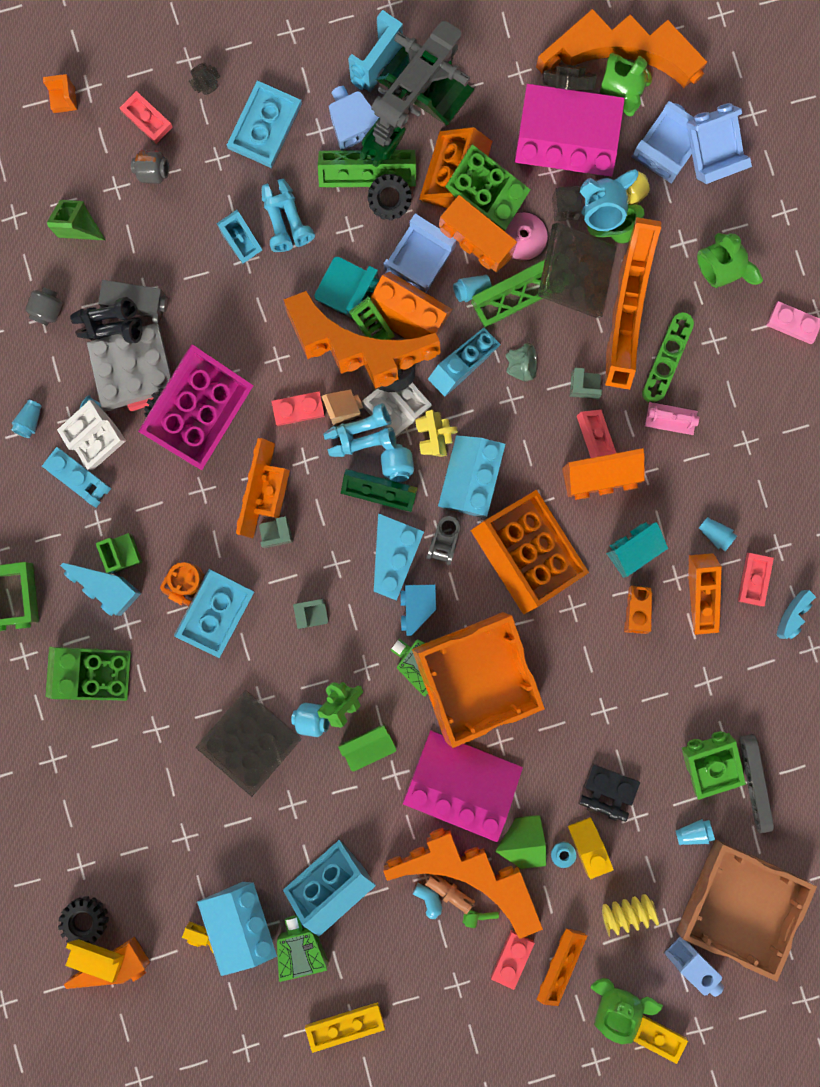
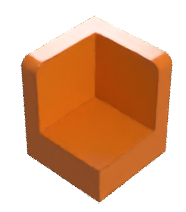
M67 74L43 77V83L49 90L50 107L53 113L77 110L75 87Z

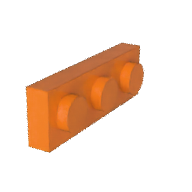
M566 928L561 936L558 949L550 962V968L545 980L540 985V992L536 999L543 1005L559 1006L587 939L586 934L578 930Z

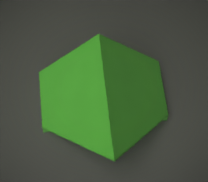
M59 200L47 221L49 229L58 238L105 240L86 209L84 201Z
M540 815L515 818L495 852L521 869L546 866V844Z

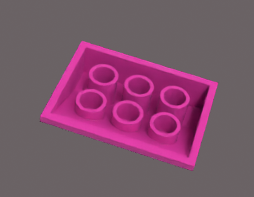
M527 84L515 163L612 177L625 98Z
M191 344L138 432L194 467L203 470L254 385Z
M430 730L403 798V805L498 842L523 767L467 744H461L452 748L445 742L442 734Z

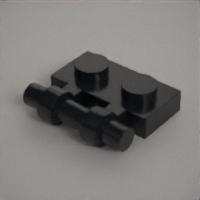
M592 763L584 784V788L591 790L592 794L590 798L581 795L578 804L587 807V810L593 813L598 811L608 815V818L616 821L618 819L626 822L629 813L621 810L622 802L632 806L640 782ZM601 794L613 799L611 806L599 801Z

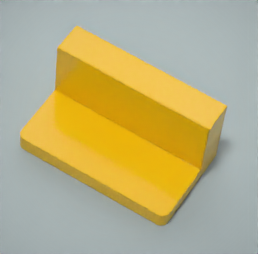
M79 939L67 943L66 948L71 951L65 966L112 983L116 981L124 955Z

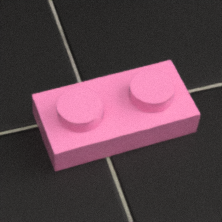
M778 301L774 305L766 326L812 344L820 329V318Z

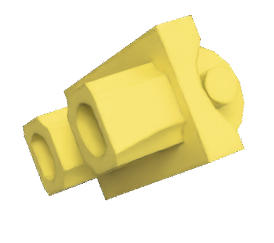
M434 410L425 411V416L415 420L418 432L429 431L430 440L420 442L421 454L438 457L447 456L446 444L453 443L451 434L458 432L457 427H450L449 419L441 420L440 412H434Z

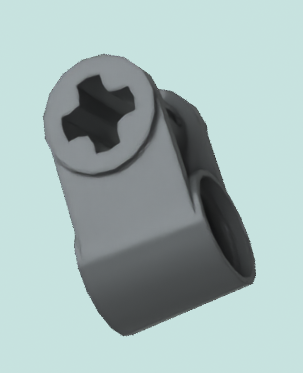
M447 516L439 521L426 559L435 558L445 561L447 565H451L460 531V525L456 518ZM445 521H452L455 524L456 529L453 534L446 535L443 533L441 526ZM436 549L446 551L447 554L436 551Z

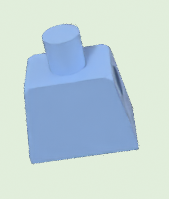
M339 86L332 91L336 102L329 105V112L340 150L343 151L362 142L363 137L379 117L374 115V111L371 110L372 107L361 92L357 91L348 95L345 87Z
M679 937L664 952L679 972L704 996L711 993L716 997L724 990V985L720 982L722 976L688 941Z

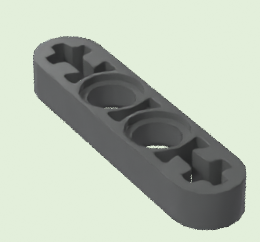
M754 734L740 736V749L755 826L759 833L771 832L774 829L758 742Z

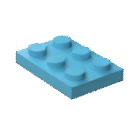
M257 81L227 143V148L272 168L302 105L301 100Z
M209 569L174 636L220 658L254 591Z

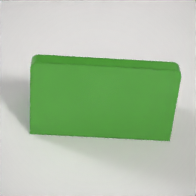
M385 724L348 740L338 747L353 772L396 752V747Z

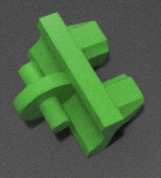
M332 682L326 688L327 701L317 713L319 718H327L332 727L341 728L348 722L345 713H353L361 706L358 698L363 693L361 686L351 688L344 682L340 684Z

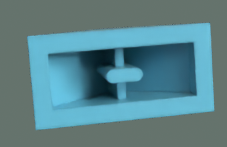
M238 210L217 223L221 234L242 264L262 251V248Z

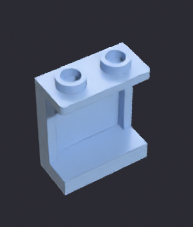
M668 101L644 139L637 145L632 158L672 184L692 155L686 122L693 120L694 117L685 112L681 105Z
M727 103L718 106L717 111L699 113L694 116L693 120L686 122L696 178L703 183L708 184L752 167L751 158L744 155L738 122V115L742 114V108Z
M414 214L410 220V227L389 260L386 259L384 262L385 273L392 272L427 293L455 249L456 240L453 237L448 238L441 232L440 228Z

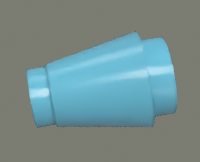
M487 274L461 278L453 284L454 293L459 302H468L472 300V296L491 287V281Z
M28 400L12 421L13 427L11 430L22 437L30 438L36 432L42 406L35 401Z
M709 517L699 527L718 550L721 548L726 551L737 537L733 533V529L713 519L711 520Z
M701 819L679 830H675L679 845L709 844V841L715 840L710 820L703 821Z

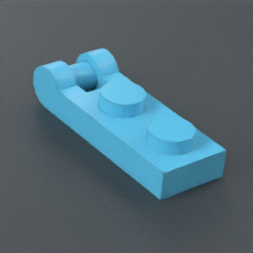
M58 447L55 448L42 465L44 469L95 508L101 503L99 500L102 496L108 494L112 489ZM94 484L97 488L90 494L88 490Z

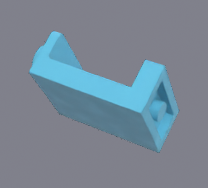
M384 10L377 17L378 42L363 61L353 54L348 58L351 82L361 90L364 88L368 92L372 91L378 82L375 79L379 77L402 48V45L395 42L394 39L399 31L403 34V23Z

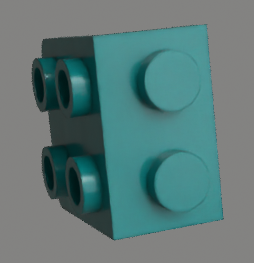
M334 257L314 297L316 301L352 318L349 311L369 297L371 292H374L380 280L378 279V270L371 266L364 270L340 257ZM366 308L357 315L359 316L360 314H364Z

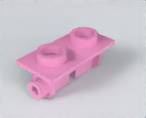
M649 402L645 426L694 435L695 426H698L699 423L698 411Z

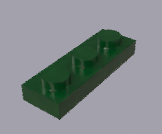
M346 469L340 494L412 512L418 488Z

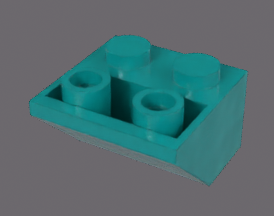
M646 521L630 531L631 537H621L610 545L612 550L606 554L623 578L628 577L668 549L657 522L648 524Z

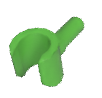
M470 910L467 914H464L463 923L466 927L476 928L478 920L499 918V913H478Z

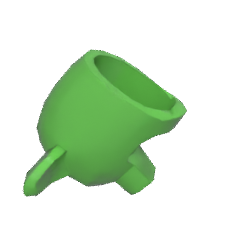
M611 53L607 60L600 94L625 98L623 112L627 116H633L641 104L640 97L645 87L652 83L651 73L646 68L647 61L638 56L633 63L615 53Z
M717 233L715 244L698 251L697 262L708 283L715 288L730 284L741 277L752 285L761 284L763 281L757 266L748 261V253L741 244V238L736 234L726 235Z
M608 978L597 979L591 984V989L602 996L594 1025L606 1038L615 1043H633L640 1028L643 1014L655 1015L661 1011L663 1006L650 997L646 996L639 999L626 990L614 988L612 981Z

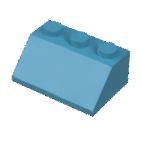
M456 435L438 507L486 519L505 444L484 438Z
M338 840L285 887L283 891L302 925L317 936H320L376 885L362 864L342 841Z
M241 882L197 901L221 976L256 967L277 957L254 882Z

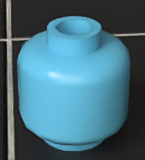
M396 444L395 449L385 450L381 454L382 473L386 478L394 482H404L413 474V455L408 448L403 447L401 444Z
M303 703L297 710L293 711L291 722L292 725H295L298 734L319 737L323 732L328 731L330 726L329 720L327 718H319L317 713L322 705Z

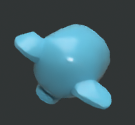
M636 169L624 173L615 180L604 178L595 181L592 178H588L582 184L580 193L585 198V206L581 213L584 215V220L588 226L597 231H609L617 228L625 221L628 212V194L626 189L636 181L638 177Z

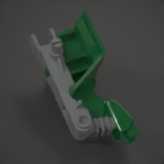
M447 21L440 22L423 46L416 43L417 40L415 38L410 39L400 31L396 34L394 41L402 45V48L379 77L375 79L389 88V90H385L382 87L378 88V91L384 94V96H378L372 105L371 110L379 118L362 139L363 149L360 155L362 159H366L368 155H374L373 166L377 168L384 160H388L405 134L406 128L404 126L409 119L408 112L410 111L416 116L421 115V112L416 110L413 104L428 112L443 124L449 125L474 92V88L468 85L471 77L460 71L459 66H452L453 56L458 50L456 43L461 38V31Z

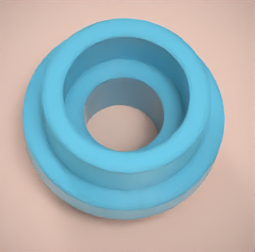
M559 842L551 850V859L558 867L567 868L575 862L576 851L570 843ZM562 851L568 852V857L564 860L559 857Z

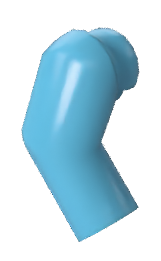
M417 883L413 895L425 900L427 917L436 919L442 913L439 894Z

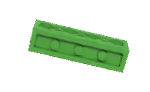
M362 150L319 151V187H370L376 178L384 174L401 176L409 186H416L415 150H395L388 160H384L377 168L373 166L375 156L368 155L366 159H362L360 157Z
M559 252L472 296L471 304L484 328L569 286L571 281L562 266L564 259ZM557 270L563 282L557 285L547 283L548 274ZM534 283L542 287L539 294L532 296L524 293L526 286ZM509 294L520 296L518 305L514 307L504 305L505 296ZM487 305L498 307L497 315L488 320L481 308Z

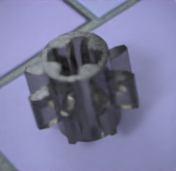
M201 63L190 71L193 78L189 80V83L194 91L198 93L202 91L204 95H207L218 88L217 79L221 76L215 66H207L206 63Z

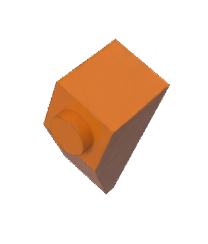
M714 553L689 555L688 580L693 632L695 635L719 633L722 566Z
M133 937L112 950L124 955L115 982L112 983L79 971L71 976L64 983L66 989L121 984L129 979H132L134 982L146 973L145 969L150 961L137 939Z

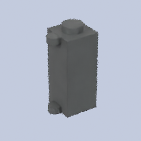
M102 280L98 304L100 308L113 306L118 298L128 297L137 307L136 315L153 317V322L159 323L163 312L167 310L168 298L165 297L166 295L160 288Z

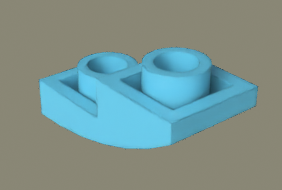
M810 590L800 591L787 607L776 634L780 639H792L801 632L800 626L805 621L799 616V613L801 615L806 613L813 606L811 602L816 598Z

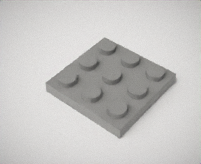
M158 323L143 326L142 337L138 343L131 344L125 342L122 334L87 342L99 401L104 412L153 398L151 395L154 392L158 394V389L160 388L164 389L172 377Z

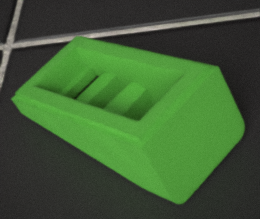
M367 297L349 311L363 336L380 340H390L395 336L370 297ZM369 306L370 309L368 311H366L360 317L357 315ZM373 313L374 316L363 324L362 321ZM377 320L378 323L367 330V327ZM380 327L382 328V329H381L380 331H378L376 334H374L373 336H371V334H372L374 331H376L378 328H380Z

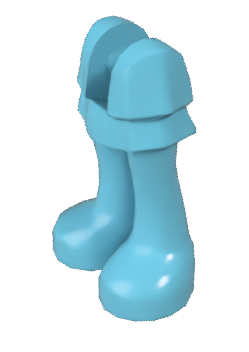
M285 179L277 180L280 191L279 195L273 196L268 183L262 185V201L264 202V208L269 213L275 234L270 239V248L273 252H285L293 248L280 210H285L295 246H304L315 238L313 229L310 226H303L300 220L292 188Z
M383 403L376 405L373 408V415L348 424L342 423L338 427L334 425L324 432V440L340 437L342 444L327 449L329 456L345 457V454L352 455L355 451L382 445L386 450L395 449L396 436L392 427L357 439L353 437L354 434L391 425V418Z

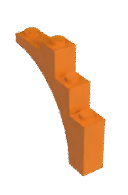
M636 217L627 252L624 255L619 272L618 294L612 313V331L606 349V386L629 390L631 388L636 372L637 347L644 298L661 230V221Z
M307 291L283 299L287 315L307 359L319 357L331 350L341 374L347 371H355L360 366L365 365L375 389L381 386H389L394 381L399 380L398 370L408 369L418 362L431 360L440 354V340L436 333L405 340L374 339L348 331L328 319L315 306Z
M444 828L432 831L430 837L426 838L428 849H424V847L416 848L410 852V856L403 859L400 856L388 860L387 865L384 866L383 872L387 881L405 875L434 874L466 882L482 891L499 906L510 920L519 939L543 930L519 868L508 866L501 869L499 874L495 876L484 848H471L464 852V856L460 857L450 829L444 831Z

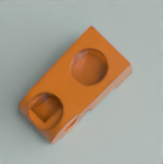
M630 586L627 597L628 607L626 610L624 632L647 634L651 632V588Z

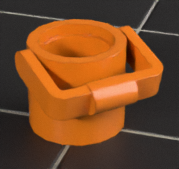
M177 563L169 570L160 589L169 596L168 599L180 605L185 604L189 606L192 601L186 599L184 595H192L197 592L204 579V573L195 564Z

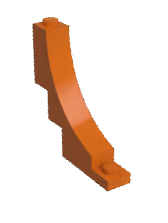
M592 9L538 56L536 68L543 74L548 69L553 70L561 60L570 68L582 62L609 58L611 53L631 60H636L638 56H641L647 61L648 65L665 72L685 88L691 82L694 85L705 74L703 69L707 61L669 20L649 35L629 15L612 30Z

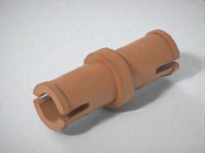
M431 874L425 883V886H428L442 896L444 902L447 903L449 901L463 911L464 914H467L472 908L471 905L475 903V900H472L458 890L456 884L452 883L451 885L439 875Z

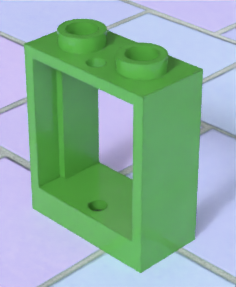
M21 562L0 565V577L21 576L25 615L23 617L0 619V631H6V626L15 625L16 629L30 628L33 622H39L33 563Z

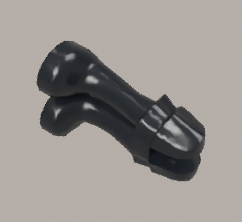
M128 297L118 298L113 306L100 309L96 307L80 309L70 315L72 324L84 323L85 327L75 331L78 338L89 340L94 338L99 340L104 336L122 334L125 342L133 344L138 343L142 337L141 319L139 317L133 318L137 313V307ZM118 318L124 321L103 324L102 320Z

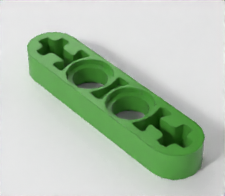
M678 313L670 321L642 389V396L647 402H659L664 398L694 326L693 318L687 313ZM683 319L685 321L684 325L687 327L683 328L679 336L671 335L670 333L675 334L679 328V324L676 322ZM668 341L677 342L679 346L677 353H670L666 349ZM659 363H666L669 366L670 371L668 375L663 376L657 372V365ZM657 380L665 381V384L661 382L658 385L657 392H659L660 395L657 394L654 397L650 396L651 391H649L648 388L651 389L655 385Z

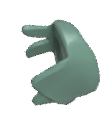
M524 343L517 350H509V353L506 354V358L509 361L507 374L524 382L533 380L537 372V356L534 346L530 343Z

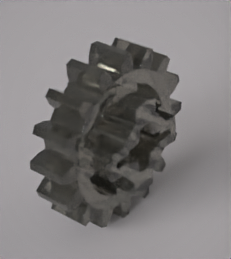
M563 64L557 65L556 69L544 70L543 85L583 92V90L595 89L597 76L596 74L585 72L586 68L583 66Z

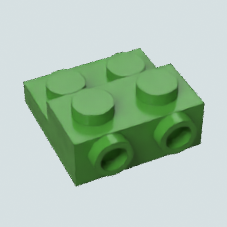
M715 732L711 735V739L704 741L693 739L687 743L686 747H682L686 769L690 773L694 793L698 800L746 785L737 743L730 733Z

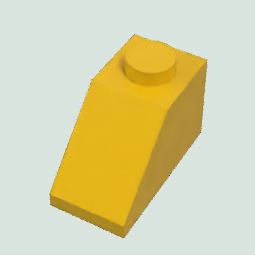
M591 817L568 826L589 879L614 870Z

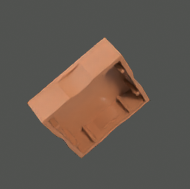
M715 839L676 932L683 940L714 954L732 958L743 967L777 982L791 950L794 934L805 917L817 886L802 877Z

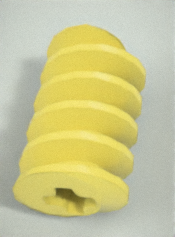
M642 894L641 903L634 896L631 899V905L627 899H623L621 907L616 901L612 903V910L607 904L602 906V916L609 937L611 929L614 930L617 936L620 935V927H623L626 933H629L631 924H633L637 931L639 930L640 922H643L645 927L649 928V920L651 919L656 926L659 925L654 903L646 894Z

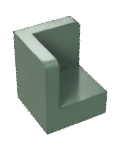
M574 368L571 372L569 397L599 399L602 396V390H600L601 375L584 373V368Z
M286 516L276 518V521L259 525L262 548L293 542L289 521Z
M325 599L293 604L297 629L328 623Z

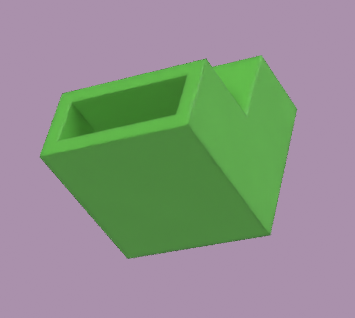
M130 533L95 543L106 573L115 574L143 563L133 535Z

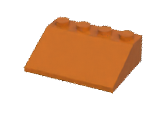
M537 490L470 530L523 615L539 607L589 573Z

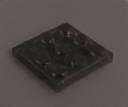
M561 223L552 224L538 297L595 318L603 317L616 246Z
M245 690L195 748L247 794L253 797L302 738Z

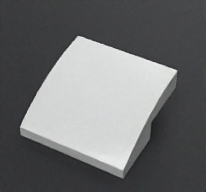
M401 369L398 370V376H399V375H401V374L403 373ZM413 383L399 392H385L377 388L361 402L370 415H373V408L376 405L383 403L388 410L392 424L382 427V429L392 427L396 437L432 406Z
M89 400L57 429L68 449L77 452L87 470H94L126 442L113 421L93 400Z

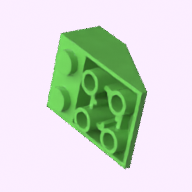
M473 144L469 147L445 186L455 198L458 195L463 197L504 231L531 190Z
M49 647L45 697L50 699L127 701L131 651Z

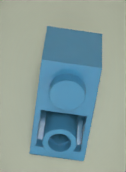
M405 585V591H400L401 606H406V616H401V631H406L407 636H412L436 610L435 585Z

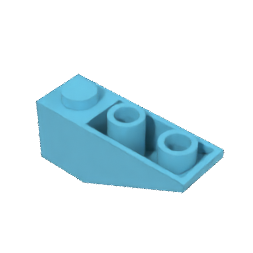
M482 328L439 363L428 380L445 397L461 384L501 344L485 328Z
M67 563L60 565L66 570L64 575L74 583L78 581L84 587L82 591L91 599L96 597L102 603L100 607L110 616L113 614L122 616L141 594L124 577Z

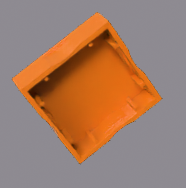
M499 613L412 649L444 740L452 748L483 736L500 725L516 722L545 709L535 679L526 664L524 648L513 617L510 614Z

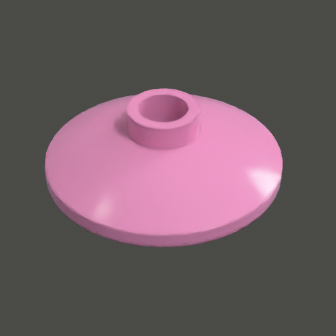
M516 213L505 230L508 235L517 241L512 256L515 260L527 261L534 259L542 253L546 246L548 237L546 227L533 214ZM522 230H525L528 232L529 235L527 237H522L520 235V232Z

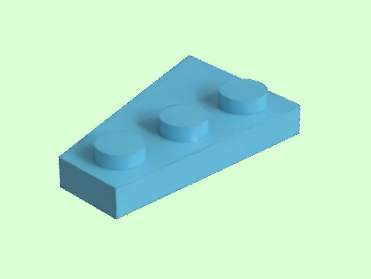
M379 513L374 592L397 601L424 531Z

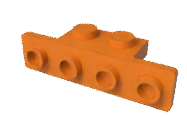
M263 438L257 439L253 451L252 465L248 473V482L242 499L243 504L240 517L237 521L236 534L248 538L254 537L259 515L279 518L290 470L270 466L275 443Z

